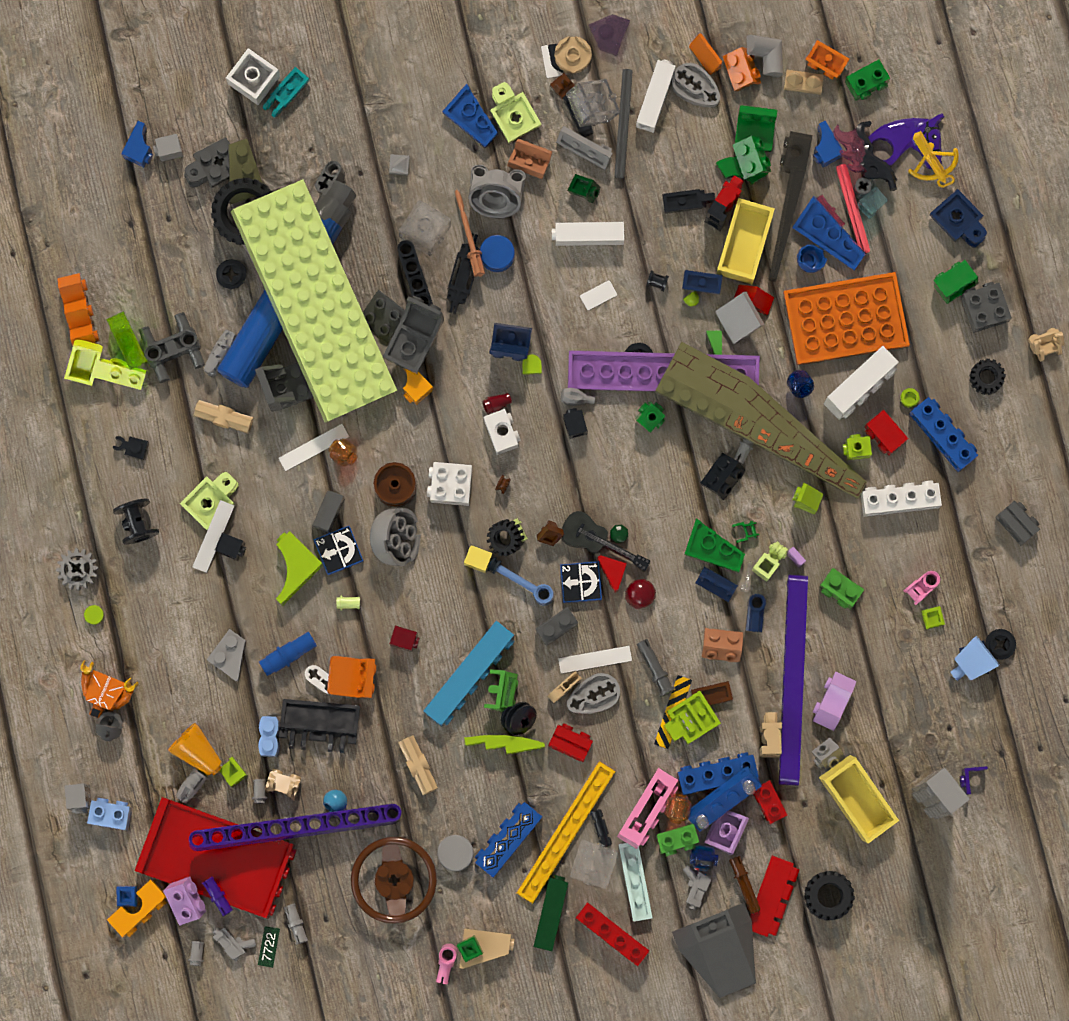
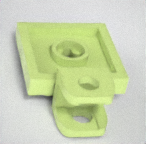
M506 82L492 89V98L497 106L491 109L490 112L508 143L541 126L540 120L523 92L515 96L511 87ZM515 113V115L521 116L519 122L511 120L513 118L512 114Z
M228 472L220 474L213 482L206 476L180 504L208 531L220 500L232 505L235 504L229 497L237 490L239 483ZM230 480V484L225 486V482ZM204 499L212 500L210 508H203Z

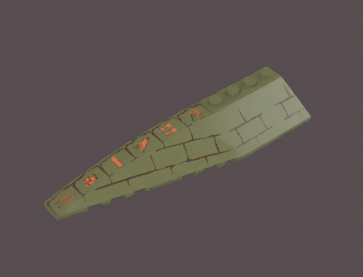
M683 342L680 343L655 393L742 439L750 441L763 450L857 499L859 498L867 482L750 377Z

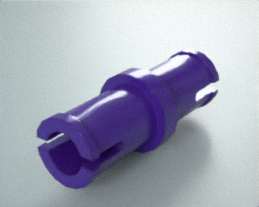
M213 877L202 883L211 896V902L216 904L222 917L233 911V908H231L224 896V891L221 892Z

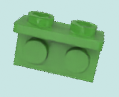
M834 568L831 569L819 586L825 596L829 598L832 596L837 599V604L844 609H847V607L851 609L864 591L863 588Z

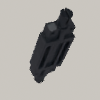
M475 234L473 239L475 245L478 238L477 234ZM468 243L462 244L460 252L456 255L447 287L449 291L446 299L451 302L449 313L453 311L454 315H456L458 305L465 304L467 295H470L475 277L473 273L469 289H466L472 267L470 259L467 258V254L471 252ZM458 258H460L461 262L455 276L456 280L454 285H452L451 282L453 279Z

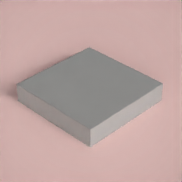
M747 292L741 293L715 311L733 344L740 342L765 325Z

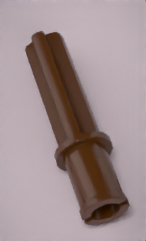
M741 856L734 857L729 860L735 875L734 879H737L750 913L759 912L760 907L747 876L749 873L744 868Z

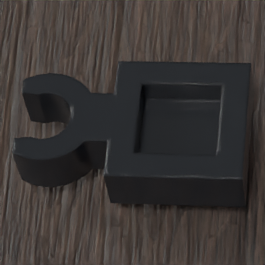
M121 436L115 437L116 440L122 442L119 447L113 446L115 451L126 450L125 456L144 460L149 444L148 441L131 436L128 441H125Z

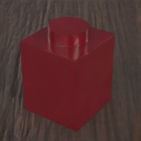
M395 625L389 644L390 646L413 652V648L417 649L420 638L417 637L418 633L416 631Z

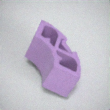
M836 671L832 678L828 677L824 686L827 690L821 703L817 702L813 709V713H815L813 722L834 731L857 681Z

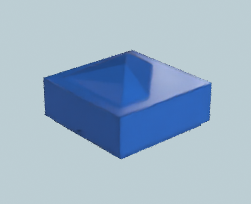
M117 886V906L136 907L138 905L137 886Z

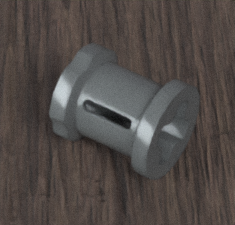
M860 178L856 181L853 190L857 198L864 199L869 195L872 186L869 179ZM860 186H861V187H864V186H865L866 189H865V191H864L863 189L859 190V187H860Z

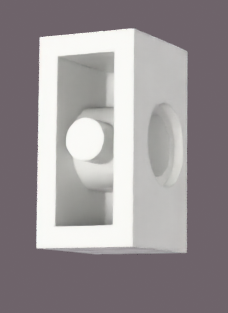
M505 409L483 417L497 455L518 448V442L521 440L517 430L513 431L511 424L514 422L510 413H506ZM501 427H505L508 430V433L504 436L497 433Z

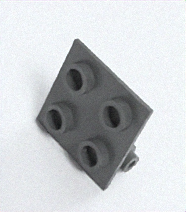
M378 290L364 309L363 314L370 330L388 342L395 333L405 310Z

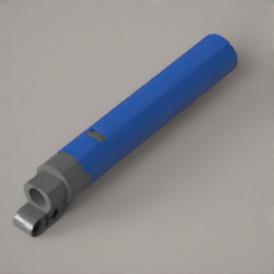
M337 161L328 162L315 183V188L320 194L315 207L332 245L350 218L352 212L349 208L357 196L352 188L342 183L345 178V171ZM338 169L335 175H331L334 170ZM265 289L217 368L218 373L244 388L250 386L256 376L255 369L261 367L283 330Z

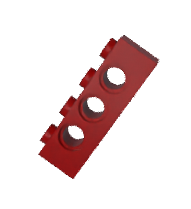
M588 902L576 916L579 922L636 966H639L650 951Z

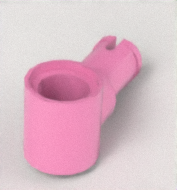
M453 944L443 945L439 952L438 964L440 966L436 979L438 983H441L442 977H444L443 984H448L450 971L454 967L458 954L457 948ZM449 949L453 952L454 956L446 958L443 955V951Z

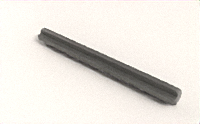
M623 69L614 174V177L618 179H623L625 176L633 73L631 69Z

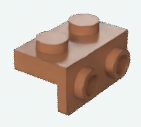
M517 139L507 166L543 179L551 160L552 151Z
M705 628L702 658L740 662L743 632Z

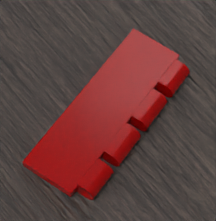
M773 855L771 856L756 898L760 911L750 915L752 932L766 937L769 934L777 935L781 923L774 921V918L783 919L787 904L780 901L781 899L789 901L794 886L787 884V881L796 882L800 869L793 867L794 863Z

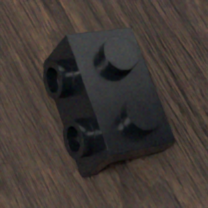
M721 453L700 483L703 487L717 494L720 499L725 500L732 492L738 480L743 477L745 468L737 460Z

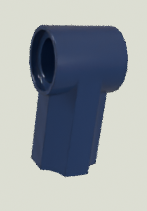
M754 594L747 601L745 631L762 633L766 599L761 594ZM757 597L761 600L760 608L752 606L753 598Z

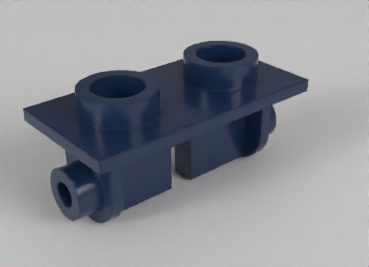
M706 567L703 568L695 584L727 602L730 601L738 586Z

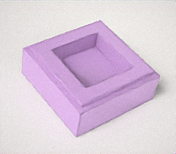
M794 547L787 552L788 557L797 567L800 568L806 562Z

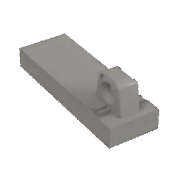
M565 126L561 129L556 141L557 144L604 170L607 168L613 154L611 152L612 148L604 144L599 146Z

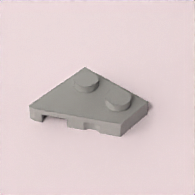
M229 629L207 658V661L238 682L246 640Z

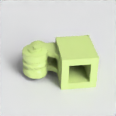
M778 541L769 546V553H764L751 570L766 582L779 567L780 563L778 561L782 558L785 559L788 549L783 547Z

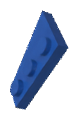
M467 84L442 111L446 117L484 148L498 135L495 127L484 113Z

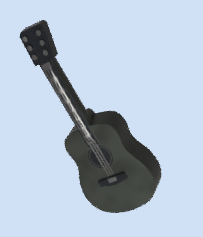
M581 511L573 512L563 524L564 536L562 540L568 546L584 548L593 554L599 553L604 547L633 562L632 564L645 572L650 564L649 559L638 554L636 556L607 541L608 531L604 527L597 525L586 513Z

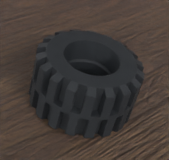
M825 871L816 874L808 881L805 887V905L816 918L826 921L840 919L853 906L855 896L853 893L854 888L851 886L852 883L846 879V876L839 874V872ZM826 884H832L840 891L839 903L831 908L823 906L818 900V891Z

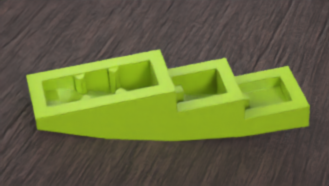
M507 735L464 737L466 746L485 743L486 751L505 747L507 755L545 748L543 742L523 737Z

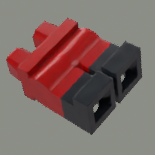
M734 175L730 183L725 181L722 190L707 211L705 223L721 232L727 218L725 214L732 210L733 205L737 204L738 198L741 196L742 184L744 182L742 179Z

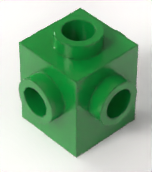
M650 401L648 404L644 403L639 408V414L635 419L651 433L655 427L659 428L665 422L664 417L666 415L663 413L664 408L659 403L655 402L653 404ZM651 413L654 414L652 418L649 417Z

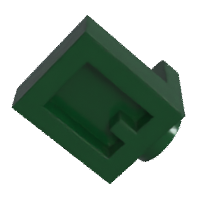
M575 174L567 191L570 194L585 198L589 203L593 204L600 193L601 187L593 179Z

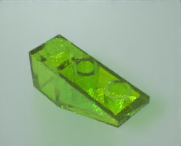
M124 311L106 319L129 369L132 370L146 363V357Z

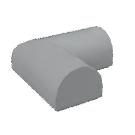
M748 35L747 54L763 57V75L782 76V39Z

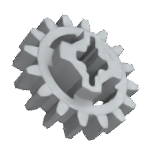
M75 548L74 553L67 550L68 556L62 554L61 557L64 560L57 562L61 566V568L56 569L57 572L61 573L58 579H64L62 582L64 586L69 583V589L71 590L76 586V589L79 591L82 585L87 589V583L94 584L92 578L98 577L94 573L99 570V567L94 566L97 560H91L93 555L91 553L86 555L85 549L81 553L78 548ZM75 557H82L80 560H72ZM72 564H74L77 567H80L83 575L81 573L75 572L76 570L74 569ZM66 565H68V573H67V575H66V573H65V567H66ZM88 565H90L89 575L87 574ZM76 578H83V579H84V580L79 581V582H74V581H73V580H75Z

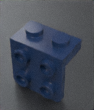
M494 323L489 354L495 358L512 357V360L515 361L527 359L532 328Z

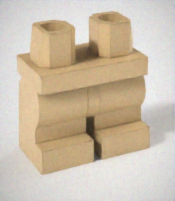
M766 712L763 716L764 723L760 725V733H763L761 740L764 746H761L759 749V758H779L782 754L780 732L782 722L777 723V712Z

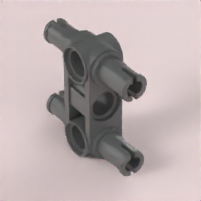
M184 312L174 316L179 333L162 340H154L149 326L139 329L144 343L143 351L149 366L154 369L159 383L170 380L164 365L165 362L185 354H189L195 369L205 366L200 352L201 345L194 328L190 327ZM194 337V342L189 345L185 344L186 338ZM158 351L159 355L157 358L151 359L150 353Z

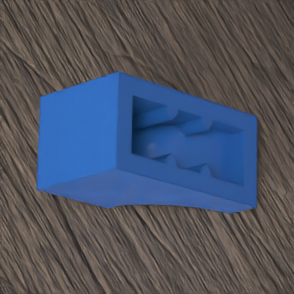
M137 121L121 154L124 159L144 168L146 163H150L153 154L150 146L145 143L147 127L145 123Z
M826 121L818 125L817 130L820 135V144L815 147L813 154L814 160L817 164H821L822 168L842 158L844 154L843 149Z

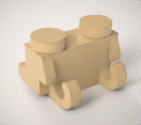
M1051 328L1045 334L1039 336L1033 334L1028 339L1033 354L1037 355L1040 362L1044 361L1045 355L1054 352L1057 355H1061L1062 346L1065 345L1063 333L1055 328Z
M272 769L265 786V792L277 791L287 794L291 800L295 801L301 777L295 774H291L289 777L282 775L283 772L278 769Z

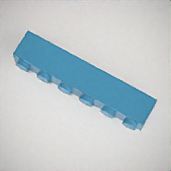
M495 621L423 712L441 727L444 724L448 725L454 718L453 712L456 709L460 710L466 703L464 700L468 694L472 695L479 687L476 685L480 679L484 680L489 675L490 670L488 669L491 665H497L501 660L503 650H509L514 644V634L498 621Z

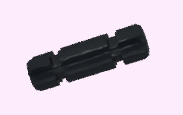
M602 810L592 811L591 816L592 820H595L594 826L598 838H601L599 840L601 847L611 846L612 841L608 837L609 831L605 819H602Z

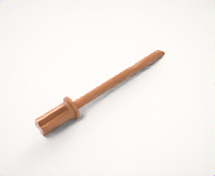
M456 190V200L461 211V218L471 251L467 254V258L470 259L474 276L482 277L485 274L480 256L482 252L475 248L467 215L464 212L462 197L459 191Z

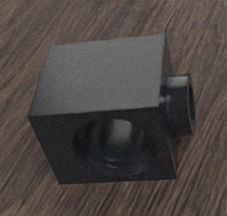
M569 409L566 411V414H563L569 439L588 434L582 409Z
M221 533L215 551L238 561L239 557H243L245 554V542Z

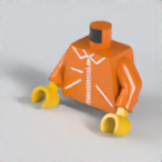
M84 660L80 666L82 671L81 685L83 696L86 697L85 700L93 704L89 715L99 718L104 709L113 712L130 701L134 689L139 685L138 682L131 685V678L124 683L93 670L91 672L94 662H91L90 667H87Z

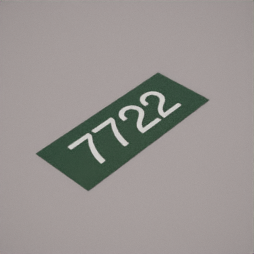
M264 927L258 965L273 968L280 932L279 928Z

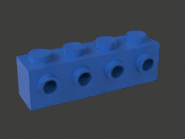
M928 397L915 407L909 415L955 470L960 472L978 456L976 453L977 449L972 443L968 444L964 439V433L959 428L956 429L952 425L953 421L949 415L941 412L938 402Z
M748 752L737 755L736 759L732 760L729 757L718 759L719 763L711 764L710 761L699 763L700 767L693 769L691 765L681 767V771L677 772L682 796L718 788L747 766L759 778L754 754L749 755Z

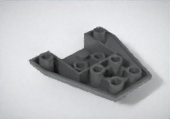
M745 903L672 932L679 951L719 998L756 983L752 920Z

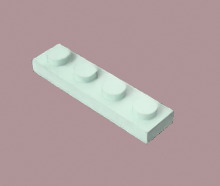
M628 843L619 844L633 922L651 919L652 913L639 847L636 849Z

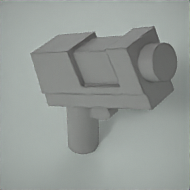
M688 865L683 871L690 878L688 886L692 888L686 903L690 904V909L696 911L697 907L700 908L701 900L708 889L711 876L704 875L699 871L696 874Z
M225 927L221 930L217 928L212 932L214 934L213 938L225 949L224 951L235 961H238L239 956L246 953L244 949L256 946L255 939L242 941L240 937L235 939Z

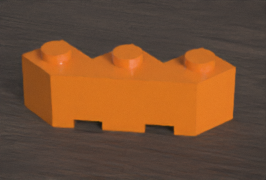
M80 273L58 278V288L64 304V314L70 329L72 346L75 340H84L97 344L100 338L98 331H95L91 316H94L92 305L88 304L85 292L88 290L86 280H82Z

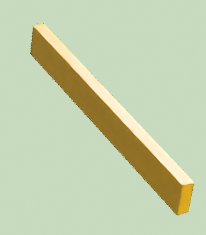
M600 761L598 762L516 894L530 903H534L616 771Z

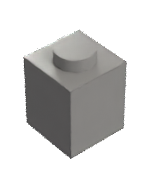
M177 134L155 139L154 153L156 157L159 156L161 162L183 157Z

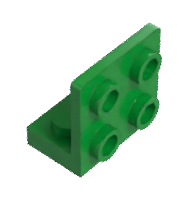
M740 105L735 143L750 136H755L763 141L764 151L771 152L778 110Z

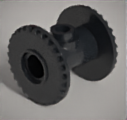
M149 499L133 500L113 509V514L125 515L122 526L125 531H130L131 534L122 540L123 544L139 543L159 534V529L148 530L146 521L142 520L144 515L141 508L150 504Z

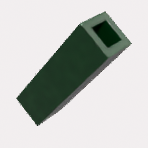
M554 875V878H549L533 947L553 951L569 883L565 881V877Z

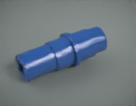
M306 632L292 642L290 641L282 647H276L277 650L265 656L264 659L259 661V664L265 674L269 676L286 666L289 667L290 663L299 659L300 656L317 645L310 633Z

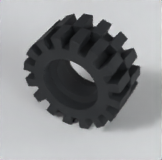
M982 359L971 369L969 381L972 383V388L976 389V392H982L983 395H991L1002 387L1006 374H1004V368H1001V364H997L996 360ZM982 371H992L995 377L994 381L990 384L982 382L980 378Z
M510 519L502 520L489 528L488 531L490 532L487 533V537H490V539L487 540V543L491 542L489 548H494L493 552L495 554L499 552V556H508L521 548L520 546L523 545L524 542L521 541L524 539V536H521L523 530H518L520 525H514L515 521H510ZM502 531L509 533L511 537L509 545H505L501 541L500 533Z

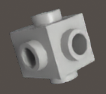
M831 738L812 751L815 756L814 763L819 769L824 768L826 772L846 758L840 747Z

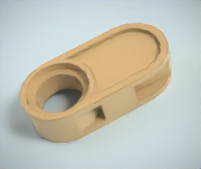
M575 671L548 695V698L553 703L557 702L582 677Z

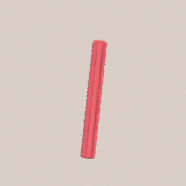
M840 164L836 166V171L856 243L866 254L870 252L847 165Z

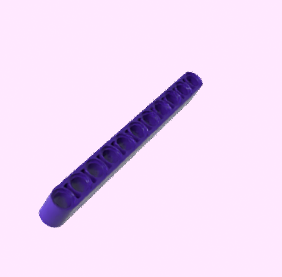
M788 575L781 714L782 754L779 759V785L799 786L808 593V576Z
M387 804L196 830L189 836V846L194 851H204L393 825L399 821L402 811L396 804ZM394 810L397 812V817L394 819L389 818L387 812ZM376 813L378 819L371 821L368 819V814ZM355 815L358 817L359 822L352 824L349 822L348 817ZM337 818L340 824L338 826H331L329 820ZM314 820L318 821L320 827L313 829L309 823ZM297 823L301 829L298 832H294L290 829V825ZM273 826H278L281 828V833L273 834L270 829ZM255 828L260 829L262 835L254 837L251 831ZM239 831L242 833V838L235 840L231 836L232 833ZM220 834L223 840L216 843L212 840V836ZM201 837L203 843L195 845L192 842L193 838Z

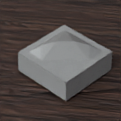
M391 154L389 174L408 175L410 156Z

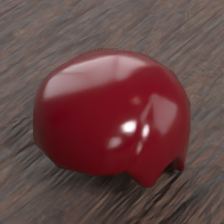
M646 579L633 581L625 590L627 603L635 609L648 607L656 598L654 585Z

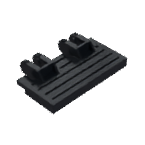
M283 699L279 738L287 739L288 730H290L289 749H294L296 734H302L300 747L301 750H306L308 732H310L309 741L326 742V735L329 734L328 752H332L334 749V737H340L339 751L344 753L346 736H349L348 744L356 745L360 706Z

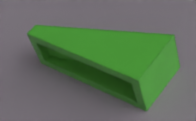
M706 331L713 354L722 355V331Z

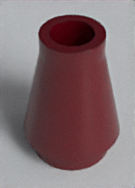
M509 393L486 397L482 401L487 415L500 411L512 403Z

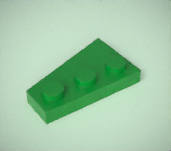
M696 518L684 555L739 573L745 553Z

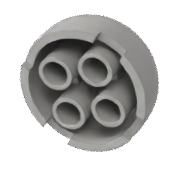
M406 508L387 509L381 512L373 521L370 529V545L374 555L384 564L405 566L409 561H413L419 551L421 534L416 535L418 519L411 510ZM415 538L412 549L409 543L401 542V540H413Z

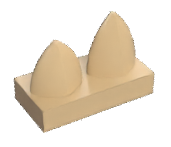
M786 70L784 90L821 95L824 75Z

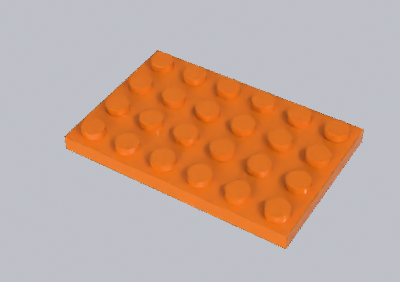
M896 272L783 291L797 366L875 353L882 346L887 350L910 346Z

